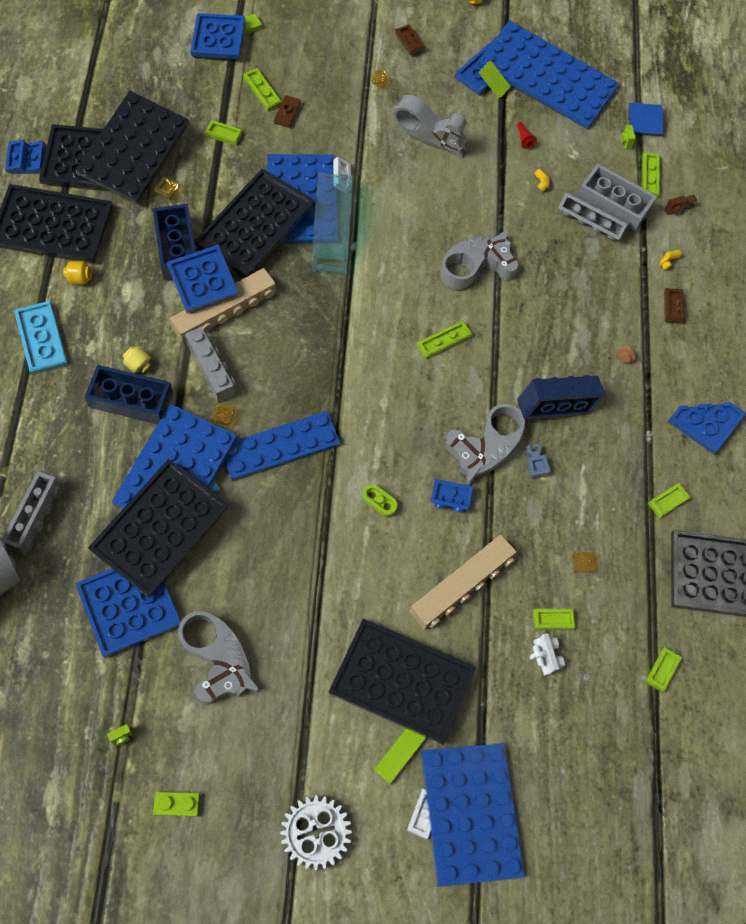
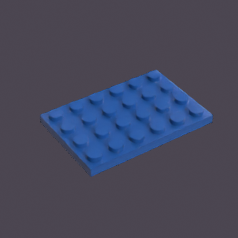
M267 154V172L311 197L316 203L280 244H337V207L333 170L335 154Z
M169 404L116 493L112 503L123 509L168 458L209 489L237 440V435Z
M504 743L422 750L421 760L427 809L429 811L428 817L431 827L430 833L437 887L525 877Z

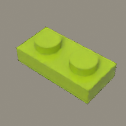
M155 792L153 815L198 817L200 794Z

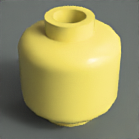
M131 346L123 354L124 365L135 374L145 373L151 366L149 364L151 360L150 355L140 346Z

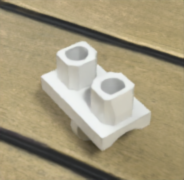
M543 634L540 638L533 641L535 645L533 646L534 654H531L529 657L531 661L537 660L544 676L550 675L565 666L562 656L555 657L554 650L559 648L556 637H549V634Z

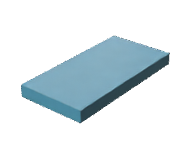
M51 301L14 310L31 375L68 365Z

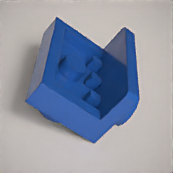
M435 479L431 503H434V507L445 509L446 506L453 507V511L464 513L465 510L470 508L473 486Z

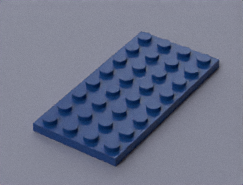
M509 20L477 61V65L481 68L489 61H492L510 85L586 129L590 127L619 85V82Z

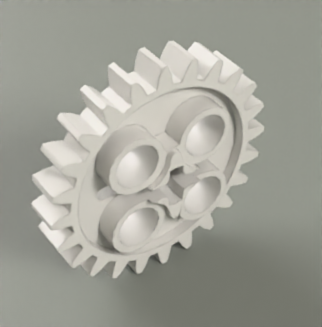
M317 795L314 797V802H311L306 797V804L304 805L298 800L299 808L296 809L291 806L293 814H285L289 821L281 823L286 828V830L280 832V835L286 836V839L282 840L281 843L284 845L288 844V847L284 850L285 853L292 851L293 854L290 860L292 861L297 857V866L305 862L306 870H308L310 864H313L315 871L318 869V864H321L325 870L326 862L328 861L334 866L333 858L336 857L341 860L342 857L339 852H347L343 844L350 843V840L345 838L346 835L352 833V831L345 829V827L350 825V821L343 820L347 813L340 814L342 806L334 808V800L327 804L325 796L321 802L318 801ZM321 813L329 815L330 821L327 824L323 825L318 822L317 818ZM300 819H305L309 823L308 828L304 831L296 827ZM330 826L335 827L334 830L320 833L318 839H315L314 835L301 840L297 839L299 835L312 833L314 827H317V830H323ZM326 835L335 837L336 843L334 846L327 847L324 845L323 839ZM311 841L314 844L315 848L311 853H305L302 850L304 842Z

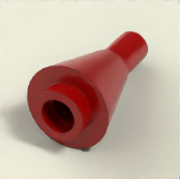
M519 122L517 128L520 134L521 147L524 149L532 148L536 144L537 138L525 128L522 122Z

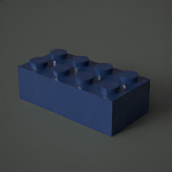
M188 204L152 208L164 280L172 279L166 262L196 252Z
M97 364L87 389L85 400L89 408L158 424L169 405L173 390L171 383L168 381Z
M599 376L535 378L526 387L517 401L524 419L589 414L605 396V392Z

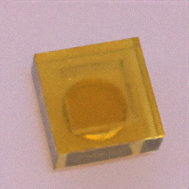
M163 177L154 190L156 194L171 200L179 189V184Z
M216 402L211 422L230 427L235 407Z
M594 552L573 553L574 573L595 572Z

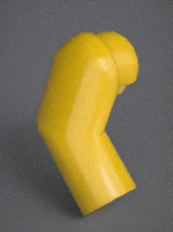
M540 168L536 170L534 175L541 181L538 184V188L544 192L550 187V178Z
M673 250L666 252L660 261V267H663L664 270L670 269L672 267L670 261L680 258L682 255L681 251Z

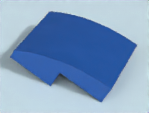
M629 103L628 120L629 125L633 126L634 134L662 136V105Z
M22 139L8 142L5 171L16 174L41 173L46 151L44 141L27 143Z

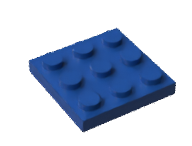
M197 13L190 51L191 57L240 59L246 23L245 16Z
M219 245L166 262L186 313L238 296V290Z

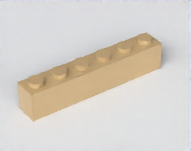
M263 268L236 282L238 296L188 313L184 310L170 317L171 327L181 342H186L185 334L202 327L204 332H208L212 327L225 323L234 315H239L247 308L256 306L260 301L271 298L276 293V285L267 271Z
M500 534L410 607L409 613L424 630L428 627L434 628L440 622L439 618L444 614L446 616L450 615L456 609L454 606L459 602L461 604L466 602L471 597L469 594L472 591L478 592L485 586L484 582L488 578L494 579L500 573L499 570L503 566L506 568L515 561L516 551Z

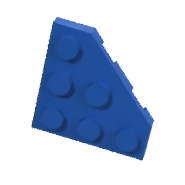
M731 402L723 403L722 405L699 404L693 407L685 405L679 406L668 422L712 454H715L746 413Z

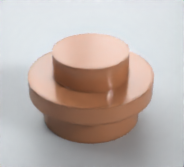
M623 346L618 350L617 358L621 362L631 363L635 360L636 354L632 347Z

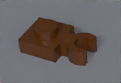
M690 195L686 198L681 196L670 199L664 211L667 215L678 214L684 208L694 207L693 202H696L697 199L695 195Z

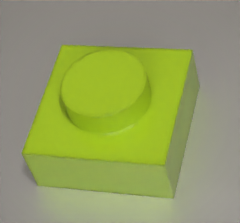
M632 125L625 126L624 132L621 133V143L624 144L625 150L632 149L636 139Z
M125 724L109 732L107 736L113 745L117 744L119 746L130 740L129 737L133 736L130 727Z

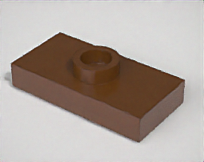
M409 24L395 29L396 36L410 56L424 51V44Z
M285 95L274 118V124L290 128L301 104V99Z
M665 288V322L682 323L684 321L682 289Z

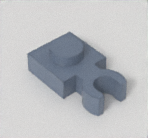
M536 444V451H532L530 445H528L526 454L531 458H527L526 463L530 477L535 478L549 475L551 471L546 455L540 456V444Z

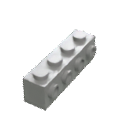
M570 191L565 193L558 207L562 210L563 214L569 217L571 215L576 217L578 222L584 225L586 223L591 225L593 230L600 233L602 231L607 234V237L615 241L622 239L630 222Z
M202 327L186 333L187 346L217 402L220 403L234 397L236 383L232 376H228L225 362H221L218 358L220 357L216 346L212 347V339L209 333H205Z
M39 471L36 472L2 538L7 550L26 556L27 552L32 549L34 538L41 531L43 520L46 515H49L54 498H57L60 493V485L55 477Z

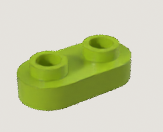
M372 484L364 488L362 498L366 504L385 517H390L396 513L397 502L392 496L377 485ZM373 494L375 498H369V495ZM384 506H389L391 509L385 510Z

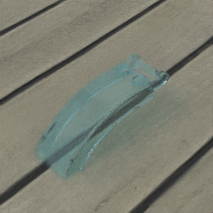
M318 173L311 272H341V274L347 275L353 175ZM317 260H342V265L317 264Z

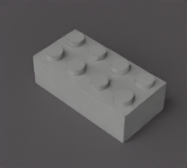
M600 164L595 166L581 185L578 196L630 222L628 228L635 232L652 209L657 198L656 195Z

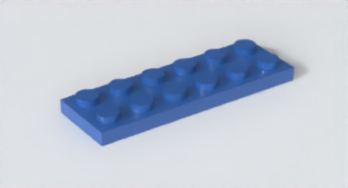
M328 411L236 440L225 459V464L233 482L339 447L340 441Z

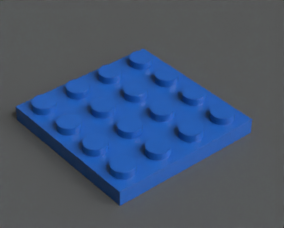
M112 568L75 583L103 658L175 629L181 623L165 582L150 599Z

